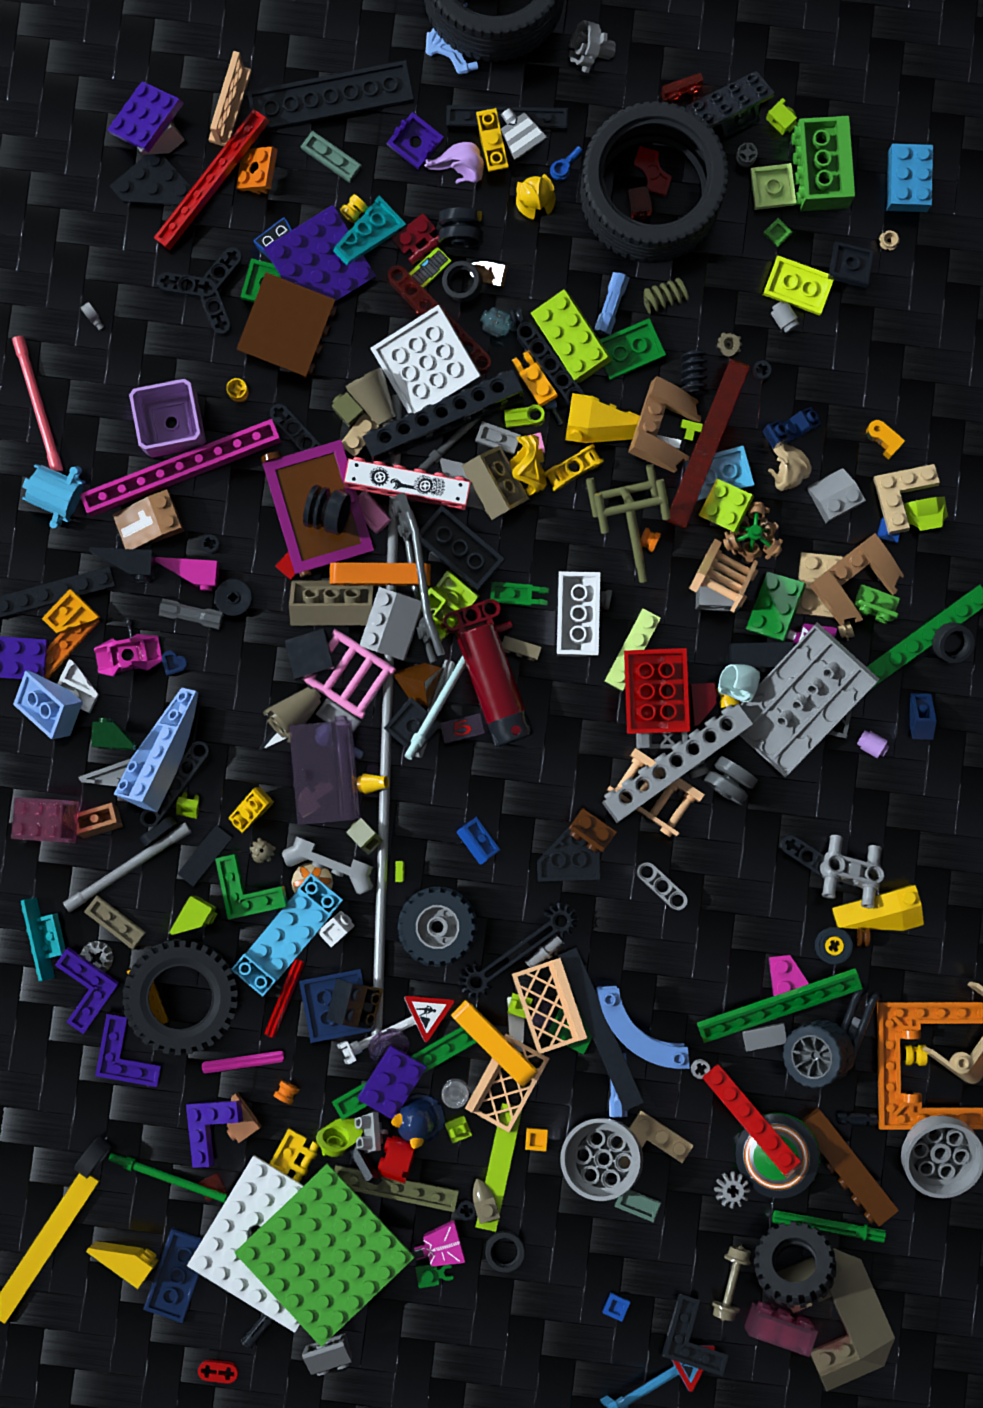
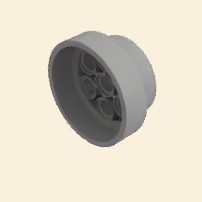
M597 1118L579 1124L568 1134L561 1150V1169L567 1183L579 1195L595 1201H607L627 1193L638 1181L643 1167V1152L636 1135L626 1125L613 1119ZM596 1132L602 1135V1142L599 1145L593 1141V1135ZM616 1136L621 1137L623 1140L621 1148H616L613 1144ZM582 1149H586L589 1152V1158L586 1161L580 1158V1151ZM603 1152L607 1153L610 1157L607 1165L600 1161V1156ZM623 1156L630 1159V1166L628 1168L622 1167L620 1163ZM589 1169L595 1170L597 1174L594 1181L589 1180L587 1177ZM609 1173H614L617 1176L615 1185L608 1182L607 1177Z

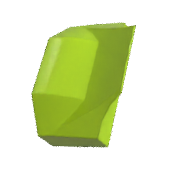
M945 496L903 504L908 523L916 526L920 531L943 527L944 520L948 517Z

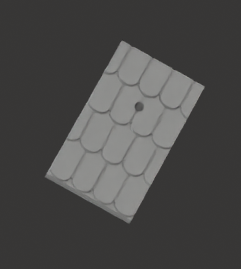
M817 622L760 682L753 700L742 702L739 705L753 723V725L740 733L739 736L786 777L878 682L879 678ZM724 721L727 725L731 727L730 722Z

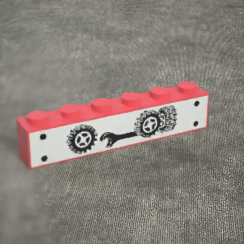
M354 457L353 459L348 458L344 487L392 497L405 492L408 500L465 510L470 482L463 477L448 478L443 473H434L433 475L426 473L422 469H414L412 471L407 470L406 467L401 465L391 467L386 466L384 462L374 461L370 463L365 462L363 458Z

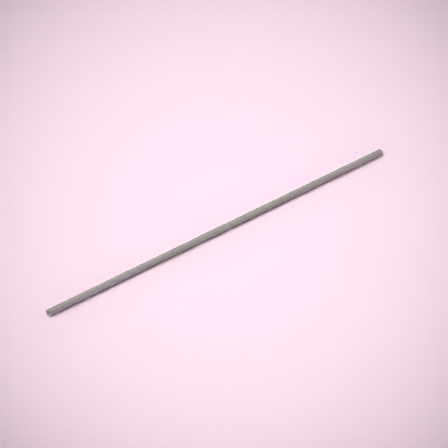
M392 395V404L396 414L393 420L398 421L402 419V402L398 395ZM401 453L390 458L391 467L400 465ZM389 496V517L392 521L388 524L387 563H397L398 555L397 525L399 522L397 517L394 518L391 512L392 502L395 499L392 496ZM386 586V589L396 592V586ZM384 654V661L394 667V657ZM389 674L383 683L380 776L388 777L389 787L381 789L379 794L378 835L383 842L378 845L373 979V986L382 988L383 991L392 735L384 727L392 719L393 674ZM383 992L372 1035L382 1031ZM382 1040L371 1045V1053H382Z

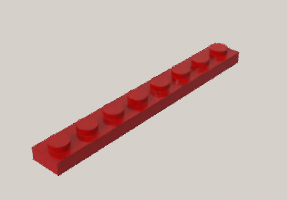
M254 109L251 111L154 236L159 243L171 250L270 121Z

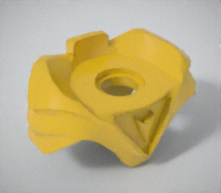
M517 436L518 442L523 447L510 460V468L513 470L512 475L516 480L529 484L526 491L530 496L540 490H544L546 487V477L543 475L544 470L540 464L544 462L542 448H538V436Z

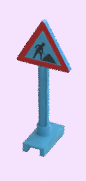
M699 1345L711 1350H715V1346L713 1345ZM672 1360L674 1364L672 1368L625 1397L621 1396L614 1401L609 1396H605L600 1401L607 1408H628V1405L677 1375L681 1376L688 1391L692 1392L703 1370Z

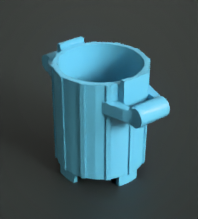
M35 464L36 471L30 479L25 478L22 487L27 490L22 499L53 513L50 527H60L62 520L65 522L71 521L70 517L81 499L80 494L83 492V483L86 482L78 478L82 469L79 466L70 468L69 475L66 476L43 465Z

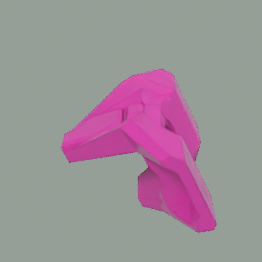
M136 634L130 639L119 641L111 639L94 648L98 673L112 677L118 672L132 670L133 668L148 671L162 662L159 639L155 635ZM126 649H131L134 653V657L130 661H126L122 657V653Z

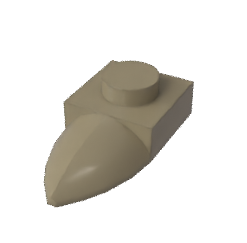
M476 1179L473 1187V1201L479 1223L482 1224L500 1218L490 1188L480 1179Z

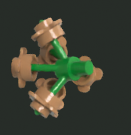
M753 502L747 511H749L748 516L754 519V525L750 527L748 517L744 516L737 533L730 531L729 535L728 532H725L726 539L723 540L724 547L728 551L732 550V553L736 555V550L738 549V554L742 555L746 562L749 563L753 562L755 558L762 556V551L759 550L755 540L760 539L765 544L763 551L767 554L765 556L767 560L771 556L776 557L782 551L780 546L783 542L782 539L775 540L774 536L776 530L779 529V525L776 522L771 523L768 519L764 518L765 513H769L770 509L765 507L762 502ZM747 538L751 540L746 542L743 545V547H741L740 541L745 540Z

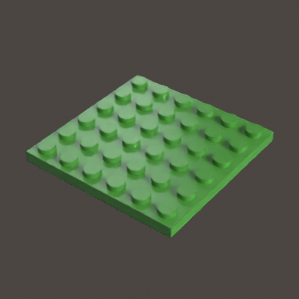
M328 1163L234 1252L321 1347L415 1257Z

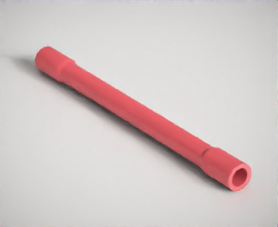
M16 336L12 338L32 401L50 469L62 473L64 469L51 433L29 359L24 336Z

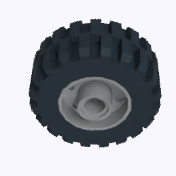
M430 887L417 892L405 903L399 915V939L405 951L414 960L427 966H448L462 959L472 948L477 935V917L472 905L459 892L446 887ZM434 921L443 923L444 928L441 932L433 930L432 924Z

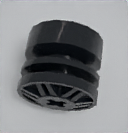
M314 485L308 494L304 507V526L308 528L314 527V529L319 530L324 524L325 532L340 535L349 517L351 495L339 490H335L331 495L328 487L322 489L320 485Z

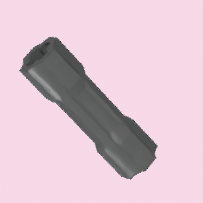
M164 598L159 608V616L196 622L205 627L220 630L224 613L221 611L195 608Z

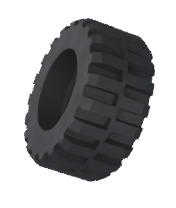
M790 1221V1225H785L783 1222L778 1224L779 1228L774 1229L772 1227L768 1230L767 1236L763 1235L761 1237L760 1245L755 1250V1272L761 1288L765 1290L766 1295L770 1299L774 1298L776 1303L780 1305L783 1303L787 1304L789 1308H794L795 1305H800V1308H806V1304L812 1303L814 1305L818 1303L820 1297L824 1299L828 1294V1289H832L834 1285V1277H836L837 1273L834 1249L826 1235H822L816 1227L811 1228L809 1223L803 1222L802 1225H799L797 1221ZM791 1247H801L810 1251L815 1258V1271L808 1279L801 1282H788L782 1279L775 1267L776 1259L781 1252Z

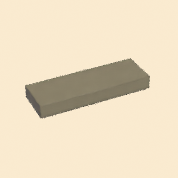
M98 895L84 911L132 950L137 947L147 934Z

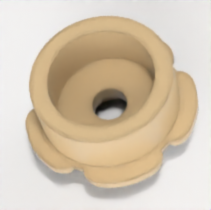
M891 230L882 233L879 237L880 246L885 250H894L899 243L898 235Z
M850 621L838 626L841 638L845 637L846 640H849V638L854 637Z

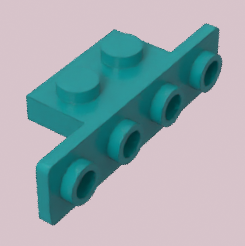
M36 897L21 900L22 912L25 918L38 980L41 982L53 979L55 975L51 957L62 955L66 950L58 913L41 917Z

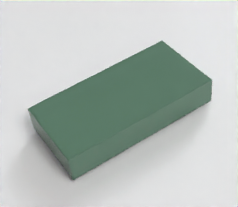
M630 1189L627 1193L617 1198L614 1206L654 1222L661 1201Z

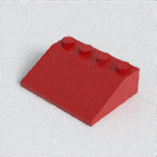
M687 648L625 650L627 734L689 733Z

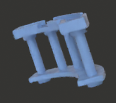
M617 986L596 987L601 1009L608 1025L616 1037L629 1050L656 1065L668 1068L690 1069L688 1047H684V1043L664 1042L645 1034L632 1023L625 1012Z

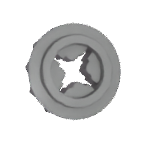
M94 941L84 946L80 955L89 962H92L93 957L91 953L95 955L101 953L99 959L103 964L99 962L92 964L104 972L108 971L113 963L111 948L100 941Z

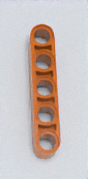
M330 563V585L419 586L416 563ZM424 563L427 586H429L431 564Z

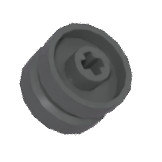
M719 756L714 766L723 775L709 771L704 781L722 796L743 805L748 795L739 786L753 790L758 779L729 759Z

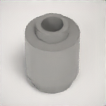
M781 301L772 307L771 315L785 333L799 325L798 317L788 302L783 303Z

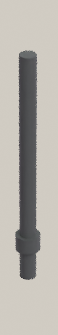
M481 418L461 426L437 450L434 449L428 455L429 458L418 469L427 471L434 463L437 464L442 456Z

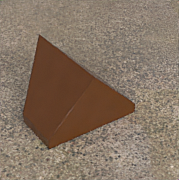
M422 663L395 671L393 676L409 699L412 697L418 704L430 707L443 668Z

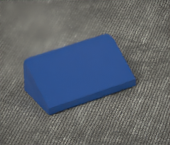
M477 817L457 831L459 837L480 865L500 851L498 845Z

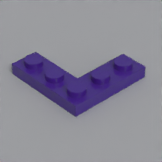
M67 947L55 966L89 989L67 1020L69 1025L84 1034L119 982Z
M108 1013L106 1015L95 1076L158 1087L162 1066L122 1059L121 1055L128 1019L125 1016Z
M241 1100L191 1103L186 1105L193 1168L214 1166L210 1124L243 1122Z

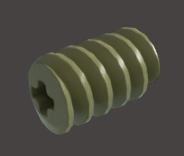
M680 278L675 279V284L670 280L667 282V286L664 283H661L659 288L654 285L652 286V292L649 288L644 289V302L649 314H651L652 307L656 312L659 311V305L666 309L667 302H669L671 307H674V300H677L680 305L682 304L683 297L689 302L687 289Z

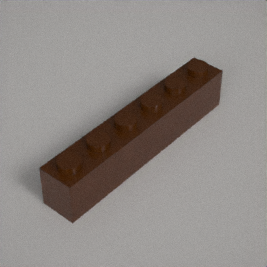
M816 1108L801 1120L816 1137L820 1156L823 1155L827 1160L824 1163L832 1174L836 1172L839 1175L840 1179L837 1181L845 1191L849 1188L853 1193L851 1199L858 1207L863 1206L867 1211L864 1215L871 1224L875 1222L878 1226H881L899 1211L820 1109Z

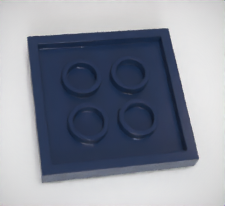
M361 969L299 981L310 1043L372 1031L326 1020L336 979L364 984Z

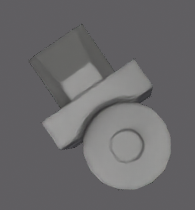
M372 1112L355 1118L356 1129H363V1136L358 1137L356 1140L357 1149L364 1150V1154L380 1151L381 1144H383V1136L388 1135V1130L382 1129V1122H379L378 1112Z

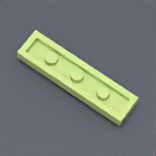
M642 609L604 682L623 691L625 687L624 651L644 650L661 619L660 617Z

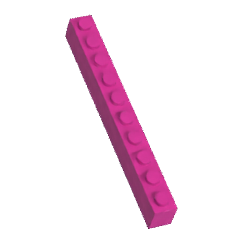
M270 419L81 493L80 497L87 514L93 517L279 444L281 439L273 420Z

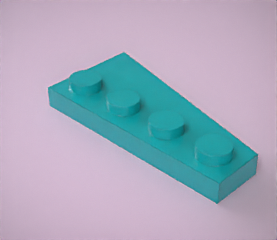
M378 196L375 202L366 210L365 214L358 219L353 228L339 241L333 252L346 265H349L397 234L406 226V223Z

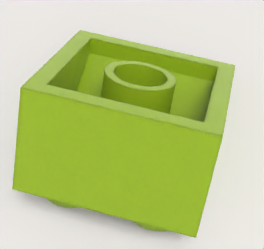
M196 895L190 896L169 933L172 935L212 924L217 916L215 912L217 907Z

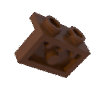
M583 808L568 828L571 830L570 835L579 842L581 839L588 842L587 847L595 853H598V851L603 853L617 833Z

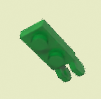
M492 582L490 599L496 600L499 604L547 606L548 601L544 599H532V592L545 594L549 592V588L535 587L529 584Z

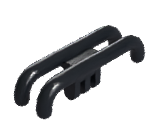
M862 986L861 990L855 991L841 1025V1028L853 1039L854 1060L849 1071L856 1069L854 1064L856 1055L877 1002L883 998L881 993H874L866 1005L862 1018L854 1017L861 997L868 992L865 986Z

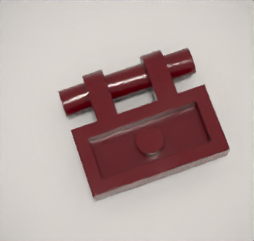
M424 213L391 238L403 255H406L409 251L413 253L408 258L412 265L418 260L422 261L427 253L439 247L440 244L438 242L439 235L435 238L431 236L436 231V228ZM426 240L427 244L424 245L421 249H418L416 247L422 241Z

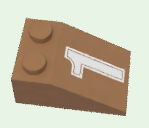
M167 489L150 495L112 514L125 549H139L184 532L171 493Z

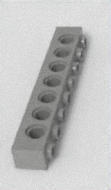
M730 704L721 711L723 714L718 719L715 716L704 723L706 727L703 730L699 731L697 728L690 733L688 741L685 743L679 741L671 747L673 751L670 754H661L654 759L656 764L652 767H649L647 764L638 771L639 776L634 780L632 777H629L621 783L623 787L616 792L613 789L604 796L606 800L602 803L616 823L753 725L739 704L735 707ZM722 721L730 722L731 730H724L721 726ZM709 732L714 735L715 740L713 743L705 740V733ZM693 744L698 748L697 755H692L688 752L689 745ZM676 756L681 759L680 767L672 765V757ZM655 769H662L664 771V779L655 777ZM639 781H645L648 784L647 791H640L637 784ZM622 793L630 794V803L625 804L621 801Z

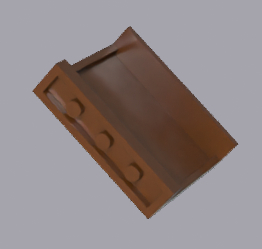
M266 272L239 341L237 351L307 378L308 374L312 375L316 363H313L315 355L319 356L323 346L320 343L322 335L326 337L330 325L327 324L329 317H334L337 306L334 305L335 299Z

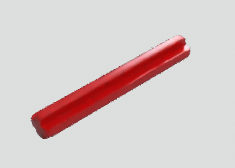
M300 959L293 961L265 1031V1035L274 1038L278 1032L305 965V962Z

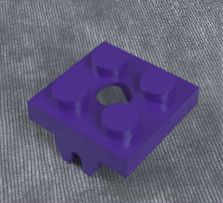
M412 112L407 119L401 121L399 127L395 128L394 135L387 142V146L419 170L425 163V160L442 143L444 136ZM415 136L419 137L422 141L421 145L417 148L410 145V139Z

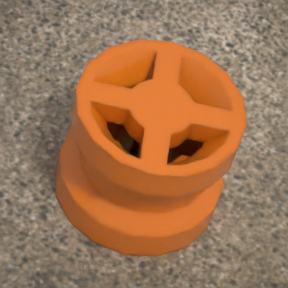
M645 528L640 539L641 546L648 548V551L653 553L661 534L658 532L653 533L649 528Z
M281 1080L280 1088L273 1096L284 1103L292 1105L294 1102L293 1097L295 1094H298L300 1089Z

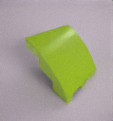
M450 570L444 574L436 586L428 590L431 614L441 642L449 634L445 633L441 628L442 618L452 611L475 604L480 598L478 593ZM447 618V625L454 628L456 626L455 620Z

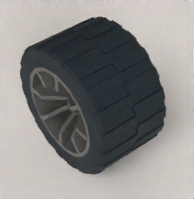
M817 1020L795 1029L787 1037L786 1043H784V1065L789 1075L797 1083L805 1087L822 1088L846 1076L853 1065L854 1047L850 1036L838 1024L828 1020Z

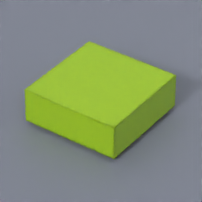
M396 861L395 882H404L405 862Z

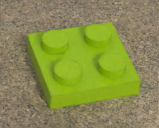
M716 478L699 516L737 533L754 495Z

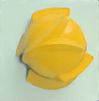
M547 175L529 177L523 183H517L516 206L524 216L534 219L535 209L541 210L543 207L548 215L551 213L556 198L554 186Z

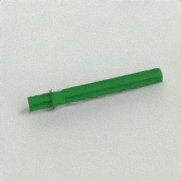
M774 1211L772 1215L773 1223L780 1224L784 1222L785 1225H790V1221H797V1224L802 1225L805 1222L809 1223L811 1228L816 1227L821 1232L859 1238L864 1242L865 1240L884 1243L886 1237L885 1230L870 1228L866 1224L859 1226L782 1211Z

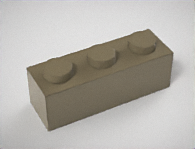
M504 636L502 642L505 653L510 654L512 652L517 657L522 658L524 656L527 657V660L533 662L538 660L541 650L540 646L508 636Z

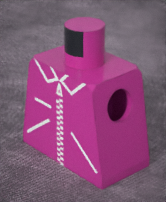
M455 1220L425 1233L423 1236L425 1244L414 1247L416 1259L429 1257L431 1266L465 1263V1255Z

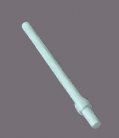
M463 655L418 733L413 735L411 745L404 755L407 759L412 760L417 749L422 747L425 741L424 737L466 666Z

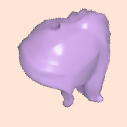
M472 142L454 144L440 157L426 159V164L424 165L430 170L454 168L464 177L457 179L456 184L464 181L477 183L482 179L484 161L480 156V150Z

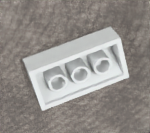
M559 571L557 656L581 657L598 655L600 572Z

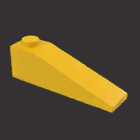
M572 393L565 440L581 443L633 439L640 415L630 411L626 413L620 411L613 404L609 406L603 404L594 396Z
M909 885L875 895V906L871 909L861 906L862 899L832 908L838 928L858 929V927H861L862 929L905 931L924 925L922 904L916 885Z

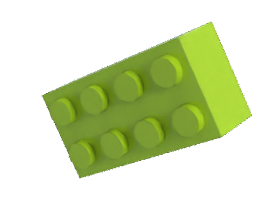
M565 289L531 312V315L574 381L581 383L612 361L611 356L570 293Z

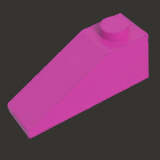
M155 557L157 564L193 585L200 587V590L212 591V588L218 587L219 563L217 561Z

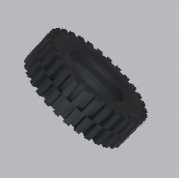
M189 939L165 941L153 946L142 954L131 968L123 989L124 1014L128 1019L130 1028H133L134 1034L140 1037L144 1044L152 1046V1049L156 1051L161 1050L165 1054L175 1053V1055H181V1053L193 1054L194 1051L200 1052L205 1047L213 1045L217 1039H220L234 1018L238 996L234 974L227 961L210 946ZM175 966H186L199 971L207 979L212 991V1003L207 1015L198 1024L185 1029L170 1028L162 1024L153 1015L149 1006V990L152 982L161 972Z

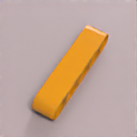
M465 1000L451 1014L469 1035L522 1087H525L538 1073V1070L469 1001Z

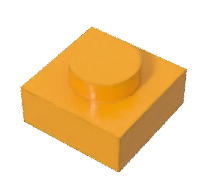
M527 1128L525 1150L546 1151L548 1129Z

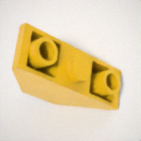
M496 108L476 112L480 140L488 172L508 168Z
M256 787L230 815L229 819L243 833L270 808L274 801L261 787Z

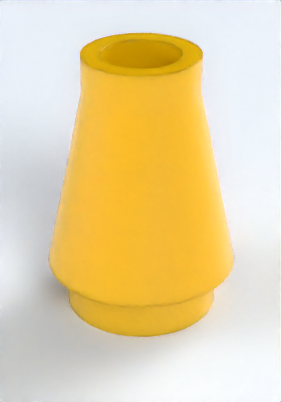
M363 774L357 778L358 791L364 794L389 787L387 776Z

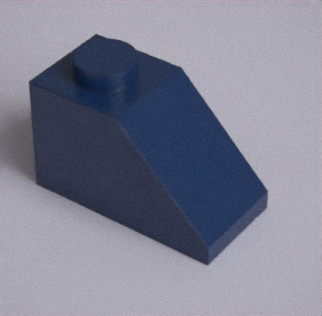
M910 693V729L912 739L933 740L937 720L931 694Z

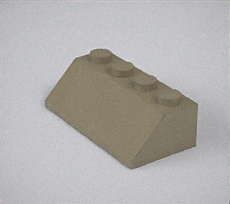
M330 580L292 581L289 600L290 625L365 626L374 603V586L330 585Z

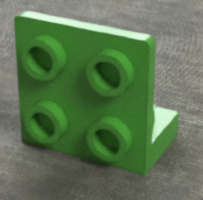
M861 584L853 604L860 615L868 616L869 614L875 616V620L887 623L898 617V613L895 611L900 598Z

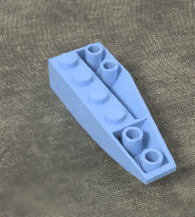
M185 688L180 689L132 756L114 795L143 809L158 812L176 775L188 742L197 704V691Z

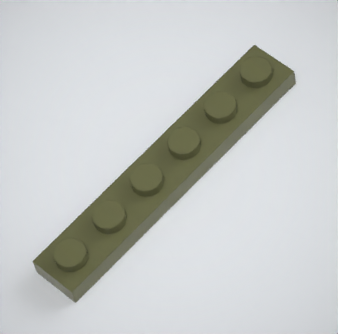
M335 1165L337 1174L353 1191L450 1212L455 1211L459 1190L408 1179L403 1184L381 1177L383 1181L380 1184L374 1185L366 1182L360 1169Z

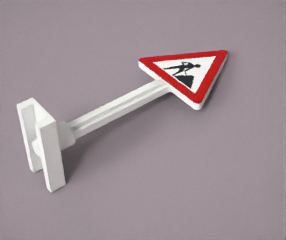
M405 996L404 999L412 1014L411 1017L359 1042L355 1041L349 1044L348 1041H343L337 1044L339 1049L345 1047L342 1050L346 1058L344 1059L345 1064L355 1062V1055L361 1053L363 1049L415 1024L423 1040L427 1042L453 1005L454 1000Z

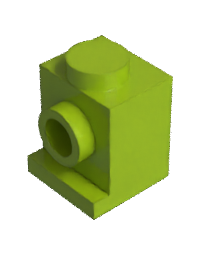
M783 98L768 112L766 117L782 135L787 131L791 133L794 127L798 125L795 112L790 107L784 105L785 100Z

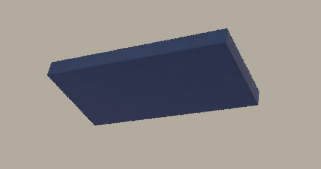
M174 1228L171 1229L143 1310L180 1323L184 1322L200 1276L199 1273L187 1265L203 1238Z

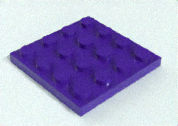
M331 205L263 248L282 279L333 298L335 301L376 276L364 255L351 264L346 265L333 252L335 246L349 231L334 205Z

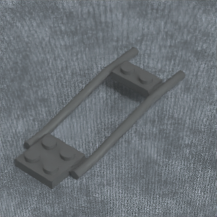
M405 492L396 495L392 502L391 512L393 517H397L399 522L397 528L405 542L408 563H416L419 586H411L412 596L414 599L421 601L423 612L421 611L416 631L419 639L423 641L430 663L438 661L436 654L440 656L445 654L431 614L419 528L413 511L410 509Z

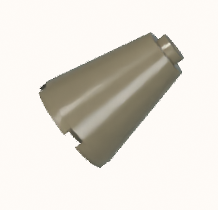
M381 368L365 374L364 377L356 379L346 386L351 396L378 426L382 425L384 427L388 422L394 421L393 418L396 417L385 375Z
M307 687L267 708L263 714L264 716L269 715L268 723L282 738L287 736L289 738L287 742L291 743L320 705L321 695L315 688L310 689Z

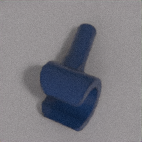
M555 399L546 403V411L552 410L558 424H563Z

